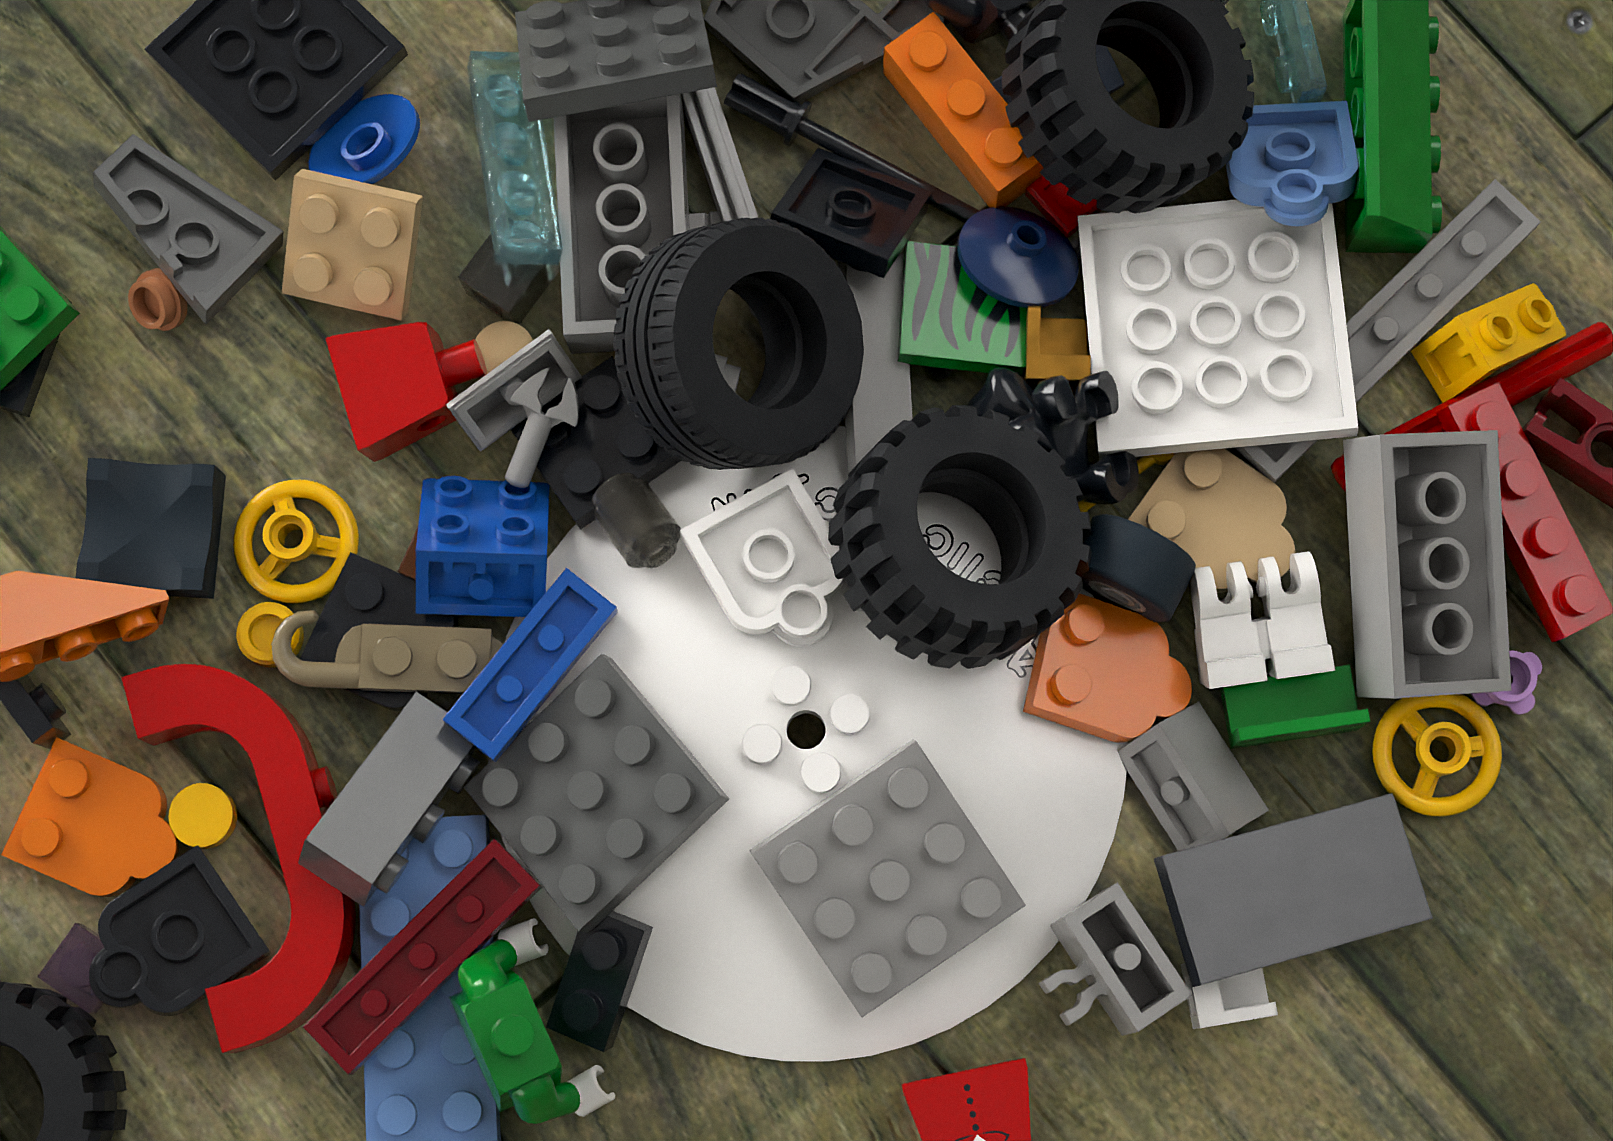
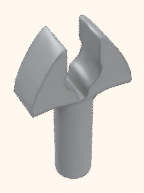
M549 368L530 377L512 395L510 401L523 405L528 419L505 475L506 481L511 485L519 488L529 486L553 426L563 421L574 427L578 424L579 401L572 377L568 378L561 402L549 408L547 413L542 412L543 403L539 397V392L546 380Z

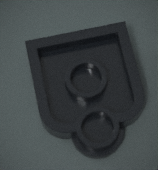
M350 552L300 659L313 662H335L337 648L343 636L352 627L358 625L384 624L458 627V616L416 614V580ZM342 688L393 711H402L416 693ZM419 693V694H421L422 696L426 697V695H427L428 693Z
M197 845L112 900L103 909L98 922V934L104 948L97 953L90 965L89 982L97 998L111 1007L128 1008L142 1003L149 1011L157 1015L174 1016L187 1011L207 997L205 989L232 981L268 957L270 950Z

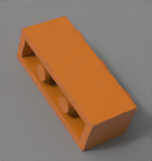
M934 11L884 47L883 74L989 208L1009 205L1024 194L1026 188L1042 176L1039 172L1043 169V166L1034 155L1027 158L1018 144L1023 137L1018 126L1013 128L1010 126L1005 109L1008 104Z

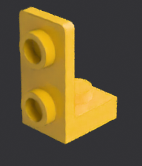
M1532 283L1456 316L1415 347L1411 353L1443 403L1476 386L1499 368L1558 342L1566 336V330L1556 316L1552 304L1544 297L1539 287Z

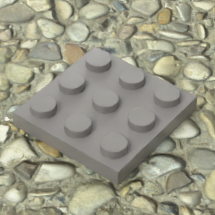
M914 739L749 850L862 1018L1026 906Z

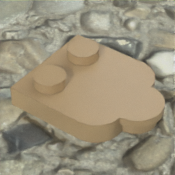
M1225 448L1175 453L1128 519L1156 531L1176 543L1190 555L1196 564L1195 568L1210 566L1217 593L1228 591L1226 580L1227 563L1241 561L1244 565L1247 579L1257 583L1258 560L1260 558L1274 557L1281 578L1290 569V555L1295 553L1294 541L1290 533L1281 525L1287 510L1286 499L1282 490L1273 481Z

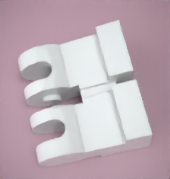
M1309 551L1290 555L1291 585L1285 591L1282 589L1280 573L1275 558L1267 557L1258 560L1256 590L1258 596L1262 597L1265 617L1254 620L1251 619L1250 598H1253V588L1247 579L1246 571L1241 561L1227 563L1226 580L1228 593L1223 600H1219L1217 597L1215 580L1210 566L1195 568L1190 580L1196 625L1194 633L1200 684L1213 689L1268 681L1267 674L1276 679L1335 671L1331 645L1327 643L1318 573L1313 556Z

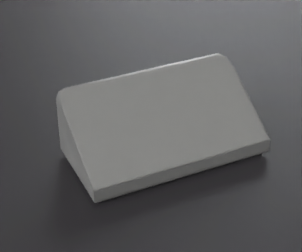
M548 329L448 402L446 406L481 452L527 418L523 405L510 401L514 392L526 380L546 368L550 369L539 392V397L544 406L564 391L568 378L572 377L575 383L582 376L553 333Z

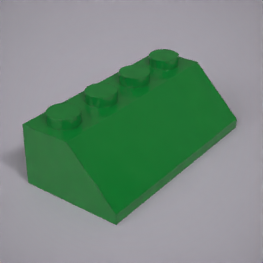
M1350 0L1343 14L1344 101L1348 103L1358 159L1356 188L1345 199V252L1419 253L1426 246L1433 233H1439L1442 200L1439 195H1432L1431 173H1438L1441 140L1439 135H1431L1430 113H1437L1439 107L1440 81L1438 76H1430L1429 54H1435L1437 51L1439 22L1437 16H1429V0Z

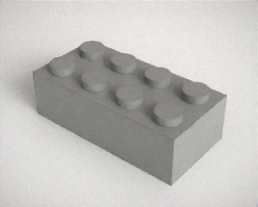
M681 94L554 117L563 335L571 354L614 351L613 341L617 309H619L620 298L625 293V286L627 281L631 279L632 272L636 267H639L644 256L649 255V251L653 248L660 246L661 242L671 238L673 235L690 230L684 113Z

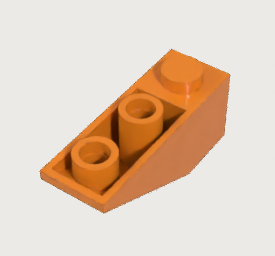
M13 571L0 575V682L19 679L29 674L35 668V665L59 657L64 662L81 659L95 651L99 644L122 638L125 642H132L149 636L158 629L159 625L163 624L169 602L166 590L25 571Z

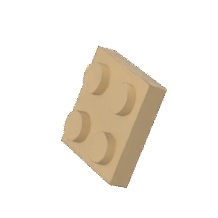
M301 169L294 175L282 294L402 320L409 311L423 196Z

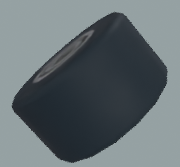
M1108 514L1094 516L1090 521L1092 535L1083 541V544L1090 546L1092 551L1089 570L1080 576L1083 582V589L1101 601L1138 613L1153 622H1168L1172 618L1192 578L1196 567L1193 559L1176 543L1139 523Z

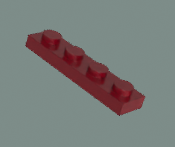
M493 839L303 1028L348 1075H353L459 970L462 963L480 950L542 886L496 839Z

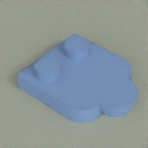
M1347 101L1254 105L1252 117L1246 120L1248 123V133L1242 145L1232 152V159L1226 163L1231 194L1244 204L1264 207L1265 212L1271 219L1283 225L1306 226L1319 221L1326 214L1328 203H1336L1348 198L1356 188L1358 159Z

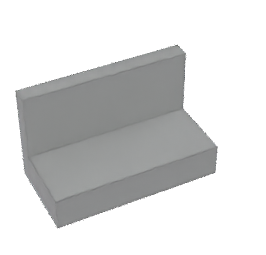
M1199 701L1158 723L1118 750L1122 764L1178 851L1224 839L1269 811Z

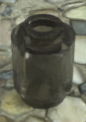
M621 473L605 481L596 490L592 498V504L596 509L595 519L628 566L632 568H656L667 562L674 555L680 539L681 528L648 482L637 479L632 473Z

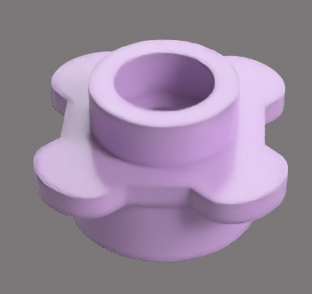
M1509 651L1512 691L1471 693V696L1480 706H1488L1495 703L1508 706L1514 714L1521 715L1529 712L1535 705V697L1532 692L1537 684V675L1542 671V663L1538 656L1532 652Z

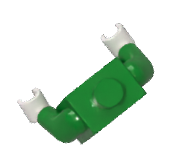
M535 918L500 930L498 940L466 959L458 971V981L462 991L449 997L499 1112L514 1106L518 1116L523 1121L531 1124H539L572 1113L584 1117L615 1099L614 1092L606 1094L599 1086L596 1077L604 1073V1070L598 1065L589 1068L567 1082H561L562 1065L523 978L510 970L514 966L548 953L549 948L547 944L537 946L534 941L532 927L538 924Z

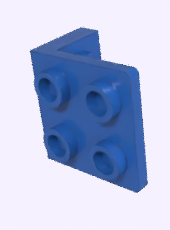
M461 476L424 479L416 543V614L526 617L546 593L549 484L530 481L528 487L519 488L511 485L506 480H468Z

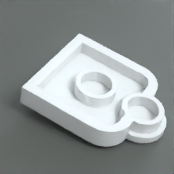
M793 468L680 530V537L726 616L737 629L755 635L765 634L773 630L779 639L793 646L812 645L820 641L828 633L832 625L834 613L830 598L839 591L844 581V578L837 579L835 577L830 559L839 551V546L830 544L828 540L829 528Z

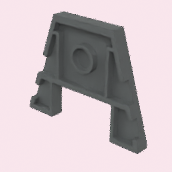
M712 0L704 16L705 28L776 91L793 102L802 103L882 60L886 45L927 17L933 10L928 8L924 0H892L878 14L861 0ZM935 12L945 26L950 24L948 20Z

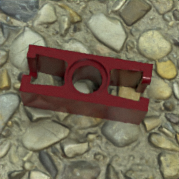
M1560 377L1545 392L1534 409L1535 415L1522 429L1540 462L1613 509V468H1607L1598 464L1591 453V443L1594 441L1603 442L1613 449V411ZM1549 409L1580 432V437L1574 443L1542 426L1547 419L1545 414Z

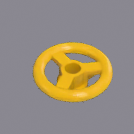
M310 480L282 481L260 491L243 509L234 532V555L243 577L262 595L284 603L313 601L333 590L350 552L357 555L359 546L357 522L346 501L331 488ZM293 498L309 499L324 506L334 517L339 528L340 538L319 535L313 522L304 513L296 510ZM274 505L276 512L267 519L262 534L263 542L271 554L259 566L253 552V534L262 515ZM293 530H302V542L295 548H286L285 538L288 533ZM311 554L335 559L331 567L323 575L311 582L292 585L276 581L291 562L303 560Z
M1462 694L1400 698L1388 708L1380 719L1373 739V762L1382 785L1389 794L1393 793L1395 800L1401 805L1423 815L1441 817L1465 812L1486 797L1499 775L1502 748L1498 731L1486 711L1475 701ZM1434 707L1452 710L1467 719L1476 730L1478 736L1469 737L1463 728L1451 722H1438L1429 726L1417 711ZM1400 725L1415 741L1416 756L1421 764L1412 788L1401 779L1392 759V743ZM1433 740L1442 741L1448 747L1449 757L1446 762L1437 761L1432 757L1430 744ZM1482 757L1479 772L1468 787L1451 796L1432 797L1439 777L1459 771L1467 764L1470 758Z

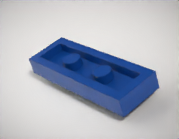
M565 568L445 715L443 721L496 763L618 612L617 607L573 572Z

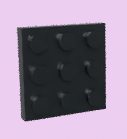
M196 0L144 49L149 57L275 181L408 55L405 46L357 0Z

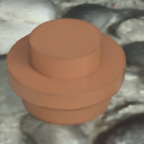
M154 268L142 273L129 290L128 302L130 310L143 327L168 331L180 326L184 322L187 315V301L160 268Z

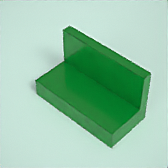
M1350 664L1336 666L1335 671L1281 679L1267 676L1268 681L1220 687L1230 749L1359 730L1370 722L1368 709L1358 710Z

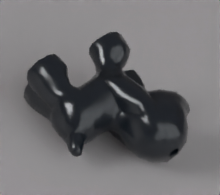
M998 367L989 371L983 387L968 402L967 406L976 408L977 416L981 417L990 409L1010 417L1008 425L1019 429L1024 424L1040 435L1037 443L1048 453L1055 449L1066 464L1061 469L1069 481L1076 479L1084 496L1081 501L1103 505L1120 503L1126 498L1127 493H1131L1138 488L1139 470L1135 455L1127 451L1108 454L1096 463L1089 462L1087 449L1089 424L1105 416L1117 413L1119 408L1117 386L1108 371L1097 372L1081 379L1076 388L1075 396H1073L1068 380L1062 375L1039 382L1033 390L1018 372Z

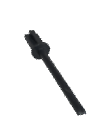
M742 73L737 75L731 90L726 95L725 105L774 130L784 137L783 144L788 147L792 145L799 134L836 155L931 191L929 205L963 223H966L971 216L980 211L808 119L812 103L807 100L803 104L796 101L793 102Z

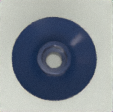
M1006 206L987 208L971 216L959 234L957 243L958 257L968 277L985 293L1006 304L1022 308H1028V305L1041 306V308L1054 305L1070 293L1077 280L1079 265L1072 244L1054 224L1033 212Z

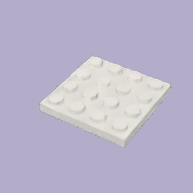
M1237 199L1158 207L1148 212L1136 214L1122 211L1119 214L1110 212L1078 216L1091 373L1108 371L1112 375L1118 391L1119 408L1117 413L1096 420L1099 460L1108 454L1127 451L1138 457L1357 436L1358 419L1332 203H1328V209L1324 217L1306 226L1283 225L1271 219L1265 212L1264 207L1247 205Z

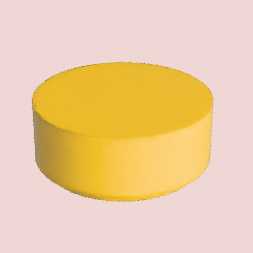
M262 602L249 608L239 620L236 631L237 643L242 653L260 666L268 668L277 667L273 661L271 643L279 625L285 618L294 613L286 606L276 602ZM303 626L295 631L291 640L292 651L296 656L301 650L304 641Z
M196 783L185 787L174 797L169 808V825L174 835L184 844L192 847L198 845L200 849H210L221 845L232 835L237 823V808L231 796L223 789L207 783Z

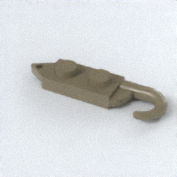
M310 610L299 611L285 618L276 629L271 646L273 661L279 672L292 683L306 687L463 694L504 643L493 637L492 629L362 624L352 627L343 636L337 648L335 662L303 661L293 653L291 640L298 628L318 620V613Z

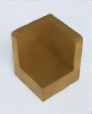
M1028 305L1026 317V368L1023 373V379L1034 390L1039 382L1062 375L1068 380L1072 393L1075 395L1080 380L1090 375L1091 355H1087V321L1084 319L1040 318L1041 306Z

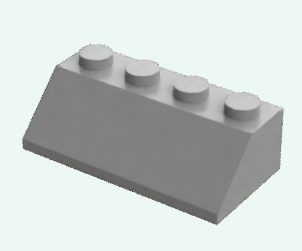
M1497 430L1380 434L1343 440L1357 697L1409 698L1512 691Z

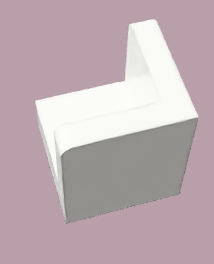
M1185 963L1181 964L1184 983L1192 993V996L1187 1001L1193 1029L1278 1015L1276 1002L1269 1003L1262 968L1192 988Z

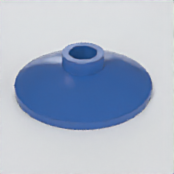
M394 94L377 95L359 101L313 145L308 162L309 170L362 183L374 184L391 173L406 158L414 146L420 129V118L417 110L409 100Z

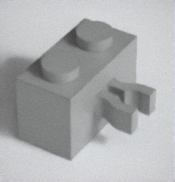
M1118 882L1102 890L1050 925L1076 968L1074 970H1061L1053 973L1038 984L1045 994L1050 993L1060 984L1072 986L1082 979H1085L1089 985L1076 994L1077 999L1074 1006L1059 1015L1066 1026L1083 1017L1090 1010L1094 999L1097 997L1120 1034L1125 1036L1139 1032L1192 996V993Z

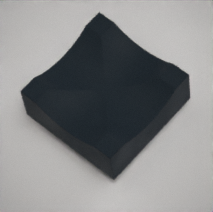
M88 458L86 520L75 578L166 590L168 596L214 599L226 475L218 467L211 464L167 465Z

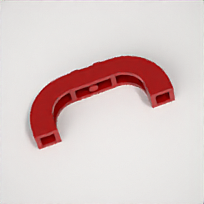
M197 664L164 665L121 677L136 735L139 740L155 746L200 732L224 733L232 736L240 743L253 764L290 898V926L280 950L264 967L248 976L207 988L205 992L222 1053H239L275 1041L301 1026L321 1008L339 983L352 950L356 920L355 901L298 864L305 839L328 810L329 805L337 798L332 775L327 766L318 767L312 746L294 716L274 697L242 677L215 667Z

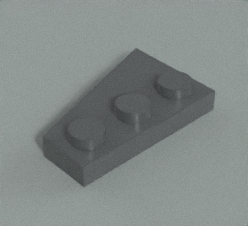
M134 134L93 172L94 188L205 324L283 246V230Z

